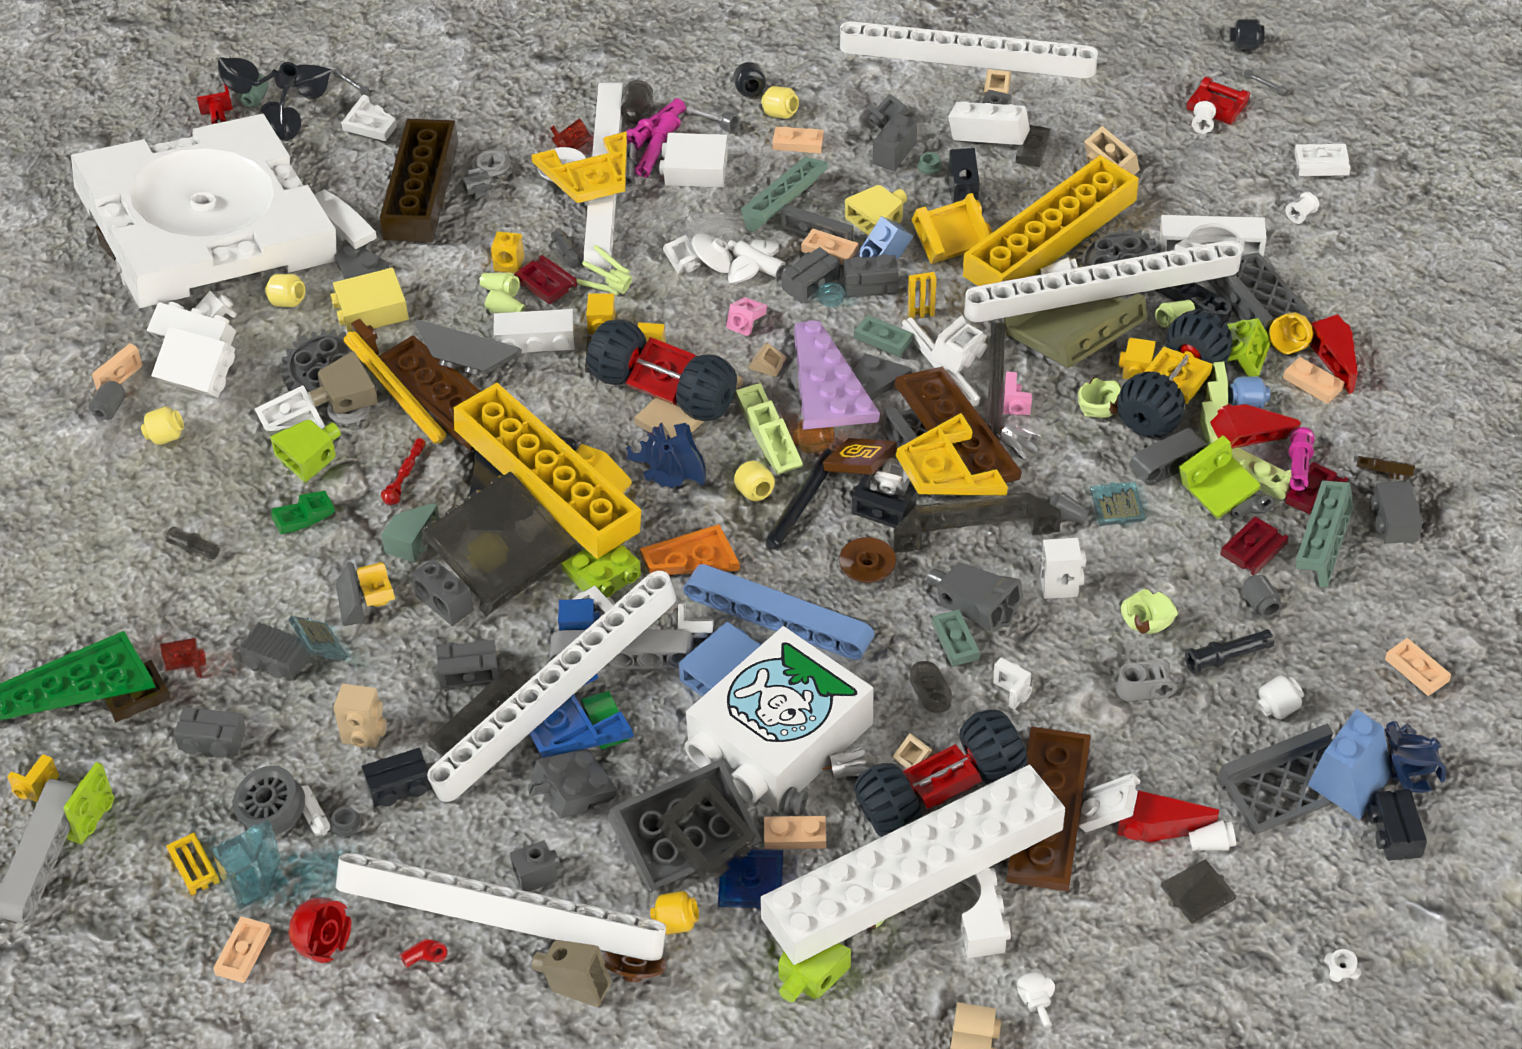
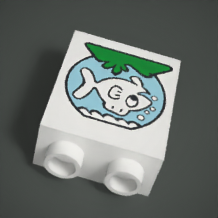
M782 626L686 711L688 741L685 743V750L690 759L700 768L722 759L743 800L755 803L760 799L778 813L785 806L787 795L792 787L797 788L798 792L803 790L823 771V767H827L830 764V755L844 752L873 725V687Z

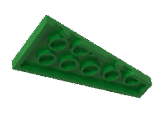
M122 631L0 683V720L155 688V685L125 631Z

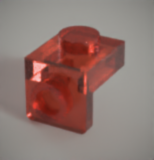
M580 118L561 132L554 125L550 127L554 134L551 139L557 148L568 147L577 150L593 138Z
M196 638L160 644L161 654L167 671L193 666L196 677H203L202 666L207 665L204 648H198Z

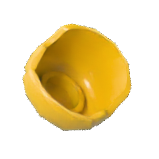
M1296 312L1284 314L1272 322L1269 329L1270 341L1274 348L1283 354L1289 355L1301 351L1312 342V325L1306 316Z

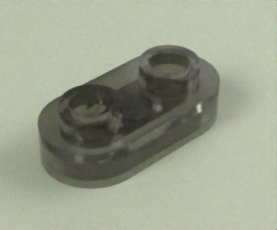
M930 661L915 663L910 669V683L926 710L933 713L945 712L951 706L952 691L939 668Z

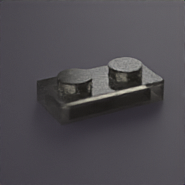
M1029 125L1030 131L1023 145H1019L1015 163L1040 167L1051 136V128Z

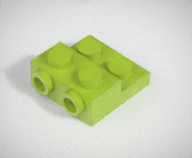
M624 545L616 547L599 559H596L584 549L561 563L562 571L583 592L596 586L606 598L612 596L614 592L627 584L635 582L641 576L640 561Z

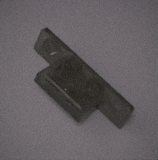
M506 669L428 740V746L444 756L528 681L511 669Z

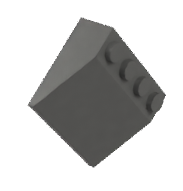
M722 759L611 807L608 814V819L622 848L650 892L762 842Z

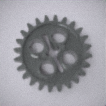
M1119 227L1117 232H1113L1110 228L1108 229V234L1105 235L1102 232H1098L1099 238L1091 236L1089 237L1090 243L1083 242V249H1078V256L1075 258L1077 266L1082 265L1086 267L1159 253V246L1156 245L1154 238L1150 239L1149 233L1142 235V230L1133 233L1132 227H1130L1126 232H1123L1122 227Z
M322 329L321 335L317 336L312 331L311 338L309 339L304 335L301 336L302 343L292 342L294 349H286L287 356L281 358L283 365H280L281 376L287 390L291 391L304 386L308 393L319 388L320 384L317 374L319 370L353 352L344 342L346 332L343 331L337 336L335 329L331 331L330 335L326 334L325 329Z

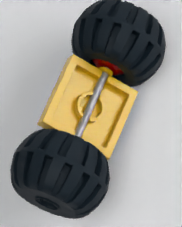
M1199 309L1185 312L1172 322L1166 337L1167 347L1161 349L1144 372L1128 379L1119 392L1117 399L1119 416L1122 421H1125L1124 424L1129 429H1133L1134 433L1141 434L1143 437L1157 438L1169 434L1178 427L1184 415L1185 404L1189 403L1212 373L1213 362L1224 361L1225 364L1230 356L1233 341L1231 331L1228 329L1229 327L1225 321L1222 322L1218 315H1212L1210 311Z

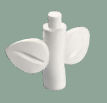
M730 240L727 244L728 249L733 251V256L736 257L730 266L728 274L729 284H737L751 279L758 271L779 278L786 266L784 261L773 257L779 251V245L775 241L753 240L751 245L742 240L738 243Z

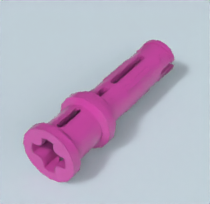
M675 98L649 119H641L635 128L627 130V144L634 143L636 150L640 149L643 142L652 139V130L660 123L661 114L663 112H671L678 116L686 109L684 102L679 98Z
M663 112L661 114L660 123L652 130V140L635 167V173L641 177L645 171L643 178L649 177L662 152V144L667 143L668 133H674L680 127L681 121L675 114L671 112Z
M1298 427L1290 433L1291 445L1289 446V456L1292 459L1290 486L1298 491L1304 490L1308 486L1309 460L1314 454L1313 444L1315 436L1312 430L1307 427Z

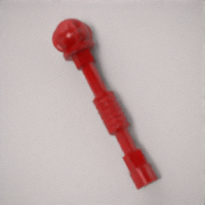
M417 438L410 450L411 454L404 460L398 471L399 475L396 481L382 490L381 498L386 505L392 506L400 502L402 494L401 484L409 476L415 465L416 457L420 455L426 445L423 439Z

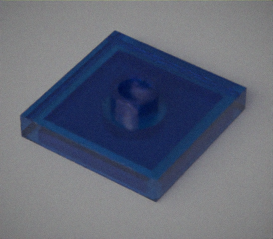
M744 849L722 859L720 862L718 907L761 908V896L782 886L783 850Z

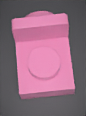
M747 297L731 303L726 324L727 329L746 336L750 335L753 322L766 315L768 305Z
M1006 372L1003 414L1030 415L1032 394L1021 392V384L1016 383L1017 372Z

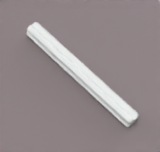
M914 318L904 319L902 329L913 333L914 344L934 368L941 367V365L929 359L935 345L932 339ZM945 368L972 406L979 405L980 396L959 372L955 374Z

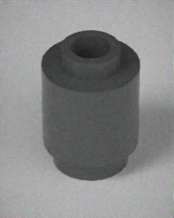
M107 381L100 385L89 403V409L94 417L100 420H110L114 417L125 398V390L122 385L115 381Z
M1253 575L1245 580L1241 592L1257 614L1262 615L1264 618H1269L1280 611L1282 607L1281 597L1266 576Z

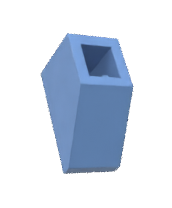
M881 216L855 257H877L886 254L895 255L896 259H898L914 235L899 223Z

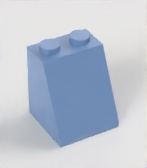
M1356 709L1324 751L1308 783L1309 787L1358 820L1363 817L1368 810V806L1372 804L1374 794L1381 792L1392 776L1383 726Z

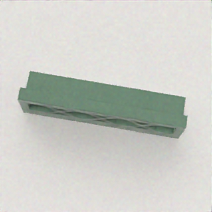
M809 157L802 158L741 208L746 229L755 232L777 214L785 204H789L818 180L817 177L829 168L828 163Z
M1321 482L1296 558L1297 569L1317 571L1319 587L1329 586L1354 507L1351 486L1347 482Z

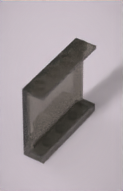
M510 471L503 477L501 475L495 477L489 483V486L482 491L476 490L467 501L460 506H452L445 516L438 521H430L423 528L421 545L424 547L430 544L480 599L479 609L487 617L555 569L562 562L572 557L576 541Z

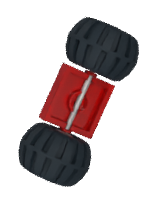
M614 319L602 323L593 334L588 346L587 366L593 376L601 382L611 385L627 384L630 388L675 405L677 402L682 411L695 420L711 421L720 418L727 411L734 398L737 375L734 368L725 359L710 354L696 356L693 353L649 337L647 341L640 328L630 321Z
M987 709L979 711L967 719L959 731L965 755L954 744L904 771L893 763H881L873 765L861 773L854 784V791L863 813L876 833L883 837L922 818V810L916 795L925 807L929 809L942 804L946 799L960 792L969 790L972 786L982 781L991 784L1026 767L1028 758L1025 747L1008 716L1000 710Z

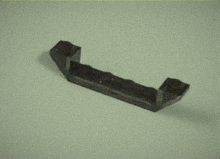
M1028 492L918 505L893 530V550L895 553L921 550L922 532L1028 519L1032 535L1060 532L1062 513L1059 508Z

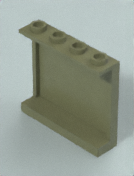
M1137 293L1127 300L1118 296L1004 317L1003 319L1006 335L1070 368L1148 319L1145 296Z

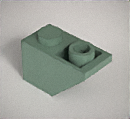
M427 504L394 515L381 534L385 553L415 562L419 555L427 549L428 541L433 533H437L441 526L437 504Z

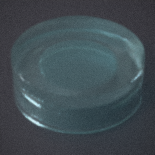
M832 282L823 284L818 290L819 302L827 307L840 305L844 301V288L840 284Z

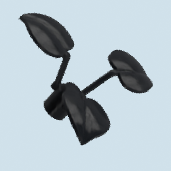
M219 57L218 59L220 78L230 90L236 93L247 94L251 91L252 85L257 87L275 77L277 87L283 89L279 107L274 105L268 106L262 114L265 115L278 138L285 141L294 139L301 128V117L297 110L291 107L284 108L289 88L297 87L298 93L303 97L316 99L325 93L331 74L330 68L317 65H295L291 62H284L280 65L278 71L273 69L272 73L257 81L259 72L252 62L242 58Z

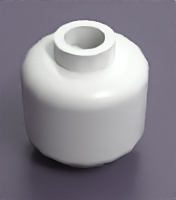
M1279 675L1259 688L1261 700L1257 701V704L1265 716L1272 715L1274 718L1282 720L1302 706L1301 698L1304 697V693L1294 678H1286Z

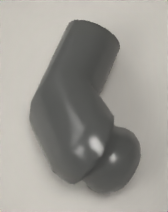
M1253 494L1238 504L1232 510V515L1236 520L1241 521L1249 513H1267L1274 507V499L1269 495Z

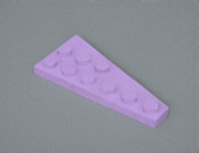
M809 320L807 322L795 323L794 338L795 349L797 350V365L799 367L798 380L800 398L802 399L803 430L878 422L880 412L821 322Z

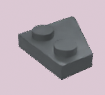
M350 243L334 254L335 262L339 270L342 271L344 280L389 269L387 261L363 247L354 249Z
M865 353L853 373L870 399L874 400L879 394L886 393L894 388L896 377L911 374L912 368Z

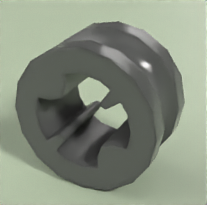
M792 787L785 801L784 813L790 814L794 812L795 816H802L807 804L808 792L803 790L800 793L797 791V788Z

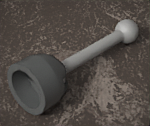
M687 105L685 109L687 114L694 113L718 121L721 129L726 132L734 133L739 125L738 114L732 112H725L721 116L695 109L692 105Z

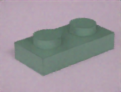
M867 315L854 330V338L900 357L912 343L913 333Z
M959 609L932 616V626L952 667L980 659V651Z

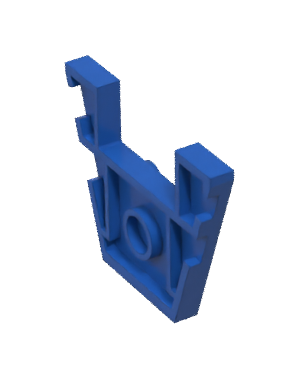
M596 673L584 685L598 679V674ZM573 694L531 731L529 736L541 757L546 758L629 739L634 734L621 711L592 725Z

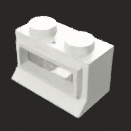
M961 315L938 335L929 359L957 374L964 367L969 368L975 357L980 358L987 347V344L984 343L987 336L982 331L968 323L966 324L963 315Z

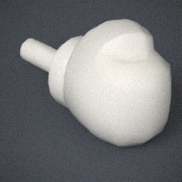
M1030 972L1020 976L1017 981V991L1020 998L1030 1012L1038 1011L1044 1028L1051 1026L1052 1024L1045 1008L1051 1004L1050 997L1055 991L1054 982L1050 977H1045L1040 972Z

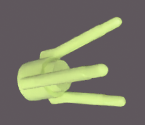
M594 245V249L617 270L611 269L610 272H607L587 261H583V266L606 277L605 282L609 286L582 279H577V284L614 293L616 296L619 293L625 294L632 282V276L629 275L630 270L622 267L598 245Z

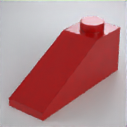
M1339 314L1310 323L1312 325L1313 339L1309 345L1333 375L1344 381L1346 391L1349 394L1353 393L1358 372L1353 333L1350 325L1345 323Z
M1227 404L1218 409V414L1210 421L1217 438L1224 435L1230 441L1231 449L1287 439L1290 433L1301 425L1298 419L1247 404L1235 406Z
M1137 790L1133 816L1119 821L1117 835L1145 842L1189 836V832H1194L1197 829L1217 822L1220 809Z

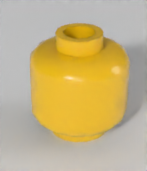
M685 891L662 894L657 897L655 907H651L650 917L666 925L665 935L688 932L693 929L695 922L699 921V908L696 899L690 897Z

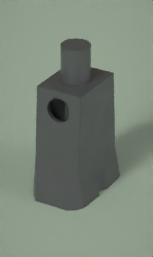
M958 562L948 573L934 568L927 576V583L938 590L941 606L951 611L959 609L962 616L978 623L990 632L1010 626L1013 615L1023 598L1020 579L999 576Z

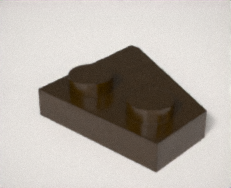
M1358 456L1356 467L1388 473L1387 477L1390 479L1406 481L1407 476H1414L1415 465L1410 463Z
M152 659L146 661L144 666L150 674L155 688L104 698L115 723L171 700L169 691Z

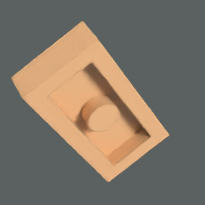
M775 127L772 142L773 150L821 153L824 130Z
M812 229L801 244V249L804 253H811L821 247L829 255L831 254L837 258L841 265H844V259H852L859 251V243L816 229Z
M131 343L92 373L96 390L107 381H115L121 384L143 366L138 347Z
M1299 357L1284 371L1283 379L1327 404L1344 387V381L1302 357Z
M1408 638L1386 653L1385 660L1428 696L1450 680L1451 674Z
M826 816L764 817V849L826 848Z
M241 916L213 968L215 975L245 983L271 933L270 924Z

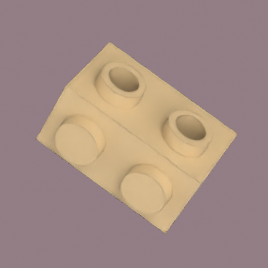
M1103 126L1084 141L1087 151L1086 158L1089 163L1101 155L1133 175L1140 170L1136 153Z
M342 683L333 706L341 742L357 747L376 748L380 737H384L387 729V720L383 719L382 715L383 702L379 701L377 688Z

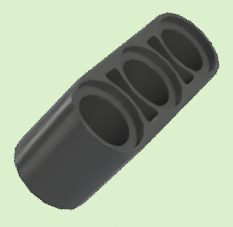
M1187 428L1137 452L1131 458L1129 467L1146 485L1152 486L1180 473L1179 467L1209 445L1192 428Z

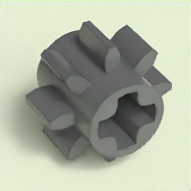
M479 167L466 171L467 177H463L462 182L467 196L473 195L475 200L488 196L487 190L492 189L488 172H481Z

